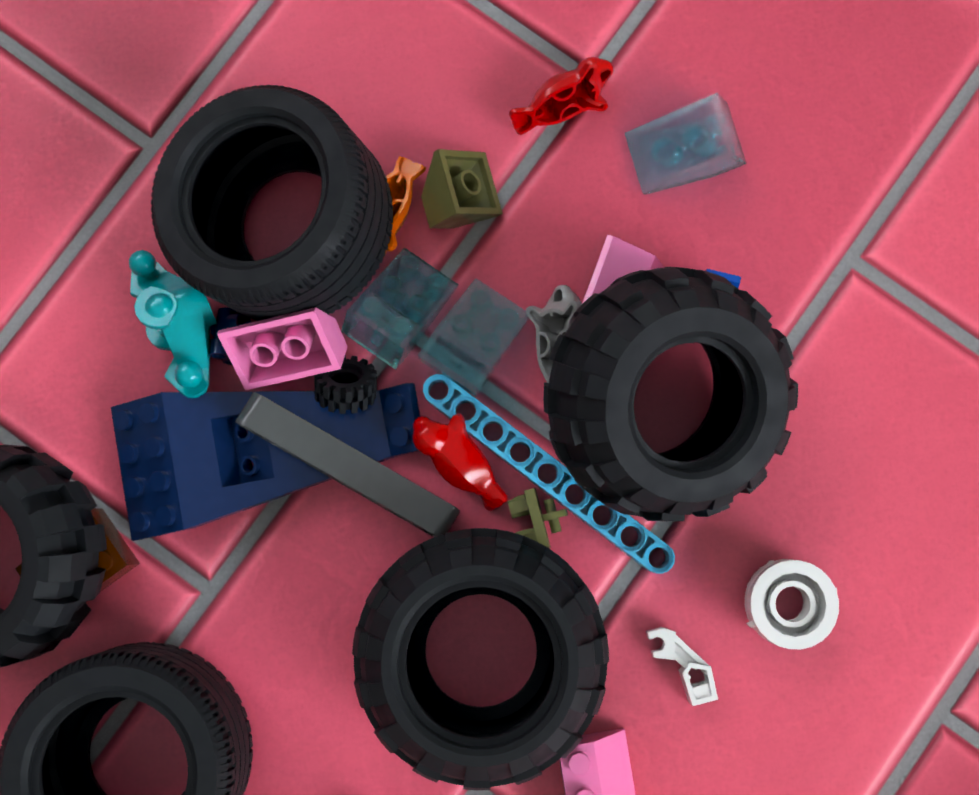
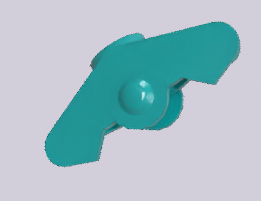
M145 250L136 251L129 258V268L131 270L130 294L132 297L137 298L134 305L135 314L139 321L146 326V334L152 345L161 350L172 351L174 358L164 375L165 379L183 396L187 398L200 397L209 387L210 326L217 324L207 297L187 284L182 278L164 269L156 262L155 257L150 252Z

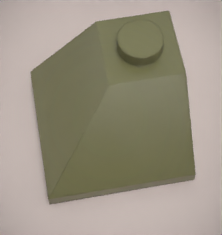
M438 149L434 152L421 195L430 229L457 228L503 214L485 152Z

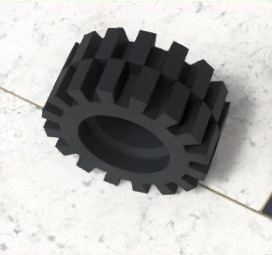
M345 355L341 369L314 375L316 402H320L322 408L328 406V411L333 413L336 409H339V414H346V410H351V413L354 414L358 413V408L362 411L368 409V405H373L377 393V371L374 370V365L372 363L368 364V361L365 359L358 361L357 356L346 359Z

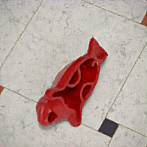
M588 57L582 60L574 70L557 74L548 79L537 90L528 107L514 108L509 111L512 125L517 134L522 135L536 126L561 123L586 110L605 111L608 108V104L600 95V92L613 74L612 63L597 57Z
M455 414L449 424H441L426 416L418 417L413 422L412 441L414 446L424 455L430 456L435 468L445 481L460 490L480 495L484 507L488 511L502 506L507 501L508 496L496 483L488 460L468 436L465 418L462 414Z

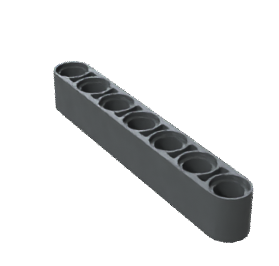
M256 392L252 393L235 421L251 433L433 537L448 533L460 513L458 508Z

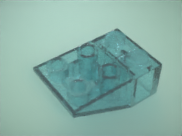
M404 247L347 310L341 332L396 370L417 345L454 293L458 284Z
M475 278L436 327L417 356L422 363L437 373L447 376L476 398L529 320V317L524 309Z

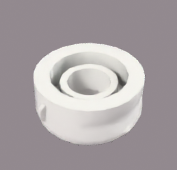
M793 559L770 560L753 574L747 584L745 592V611L749 620L747 625L753 628L762 638L777 646L797 650L813 647L822 642L831 633L836 624L839 614L837 588H835L831 579L820 568L811 563ZM794 586L802 594V610L794 619L785 620L777 612L776 598L780 591L786 587Z

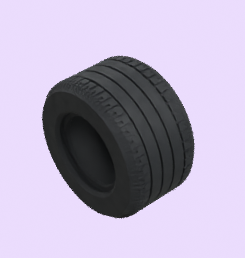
M255 85L245 87L244 89L240 88L237 91L234 90L212 100L211 103H207L205 107H201L199 111H196L179 128V131L175 133L174 138L170 141L171 143L166 147L167 149L164 151L163 157L160 159L161 163L158 165V170L155 173L156 177L153 181V192L151 193V217L153 219L152 224L155 236L163 255L174 271L191 287L250 319L260 321L314 307L329 315V313H334L335 310L341 309V306L347 305V302L352 301V298L356 297L359 292L363 291L362 288L368 285V281L372 280L371 277L376 274V270L380 267L379 264L382 263L383 257L386 255L385 250L388 249L389 237L392 233L393 204L389 184L381 165L371 151L362 143L344 120L326 103L306 92L291 87ZM306 172L322 177L319 205L306 231L298 240L282 252L269 258L254 260L245 242L244 223L247 210L255 195L267 183L284 174Z
M155 642L131 643L111 648L79 659L58 669L38 684L25 698L12 717L1 743L3 746L0 748V795H107L98 784L92 770L90 760L91 741L102 717L114 705L128 698L138 700L155 708L170 721L179 734L184 745L188 764L187 786L181 795H244L249 781L248 778L250 777L253 756L251 728L249 720L246 718L248 716L244 706L241 705L242 701L238 693L234 692V687L229 681L225 680L226 677L220 671H217L216 667L211 663L205 662L204 658L197 654H192L191 651L183 648L179 649L178 646Z

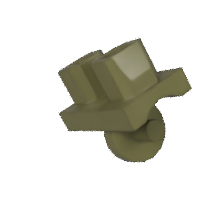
M536 488L524 490L525 494L509 500L508 505L512 519L530 514L533 528L518 531L516 534L535 540L550 549L551 546L544 521H549L552 533L560 532L562 530L559 518L567 516V510L556 511L554 499L550 498L543 500L546 514H542Z

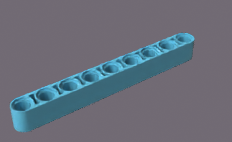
M435 374L426 379L423 385V393L431 406L451 420L461 404L469 403L473 405L476 410L474 417L470 420H465L466 431L469 435L646 570L658 574L668 572L673 567L675 555L668 544L630 515L615 511L590 495L575 482L574 477L563 464L443 374ZM436 383H443L449 388L448 394L445 398L436 400L430 396L431 387ZM495 423L502 428L503 435L499 440L489 441L484 437L483 430L488 424ZM523 444L529 449L530 454L526 461L516 462L512 459L510 450L514 445ZM549 464L555 468L556 478L552 483H544L539 479L538 469L541 465ZM570 485H577L583 491V499L579 504H571L565 497V491ZM600 505L607 507L610 511V520L605 525H599L593 519V512ZM628 526L633 527L638 534L636 543L631 546L624 545L621 540V532ZM658 547L663 550L665 560L661 566L653 567L649 562L650 551Z

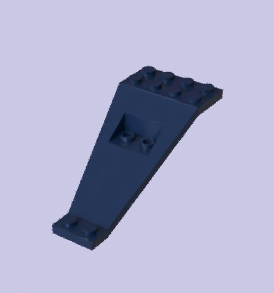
M405 383L377 390L373 405H368V409L364 411L358 408V413L354 414L351 413V410H346V414H339V409H336L333 413L328 411V406L322 408L320 402H316L315 391H254L379 463L400 455L419 451L412 441L413 422L418 417H421L414 383ZM161 392L111 407L132 541L193 529L332 480V478L250 431H246L245 428L235 422L253 392H205L197 398H187L180 392Z

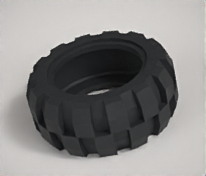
M0 445V506L6 511L16 528L22 552V569L18 588L5 610L0 608V667L38 657L54 650L63 639L70 638L91 611L86 601L94 600L100 593L106 569L98 567L99 552L107 549L104 525L95 524L91 510L97 507V504L89 490L79 481H70L73 472L47 453H37L28 446Z

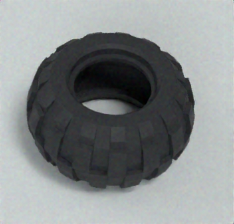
M664 267L647 271L639 270L616 279L611 286L600 294L594 293L573 314L576 317L565 335L560 334L552 349L549 359L553 360L549 383H544L543 400L544 412L549 416L551 428L549 436L559 460L565 464L574 477L575 482L606 506L622 514L640 516L648 521H684L685 515L693 514L696 517H708L730 508L729 504L733 502L735 495L738 493L750 494L765 480L768 473L765 467L774 454H783L792 433L785 430L789 411L797 408L798 383L790 378L788 368L792 365L791 360L794 357L786 336L778 329L771 328L772 324L768 320L772 315L747 291L736 288L726 278L714 273L681 267ZM700 343L707 353L713 373V394L708 412L698 429L686 441L671 450L657 454L644 441L635 421L634 399L639 380L649 364L664 351L680 344Z
M488 528L465 529L439 535L417 545L401 556L379 578L365 601L366 603L358 626L355 629L352 649L355 671L354 685L360 706L364 708L368 719L375 729L374 734L385 748L412 766V771L436 783L438 780L461 785L465 790H490V787L514 782L519 785L542 775L543 770L560 758L565 759L583 739L582 735L590 725L594 715L598 714L606 690L605 681L607 664L609 662L608 639L599 607L589 588L573 568L558 554L535 540L513 532ZM478 594L496 596L516 606L529 621L535 635L537 647L535 666L525 686L512 698L500 704L486 707L466 705L449 697L434 681L426 659L427 636L432 623L439 613L449 604L460 598Z

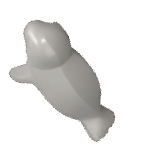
M567 285L557 286L543 309L536 306H529L526 309L527 316L536 328L537 359L547 383H549L553 360L549 358L554 344L560 334L565 335L576 318L573 314L582 305L579 297Z

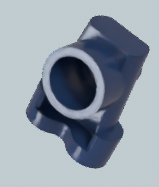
M223 307L218 309L217 324L210 326L213 339L210 340L209 356L223 360L224 364L232 365L217 336L218 330L252 322L250 318L233 309Z

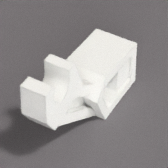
M665 627L646 631L649 640L656 637L662 639V647L657 650H651L654 658L676 660L681 665L678 671L688 702L692 706L718 700L711 666L676 635L675 631ZM691 668L695 670L701 669L705 680L691 684V676L688 672Z

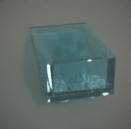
M718 93L625 133L644 195L715 177L747 164L728 103Z

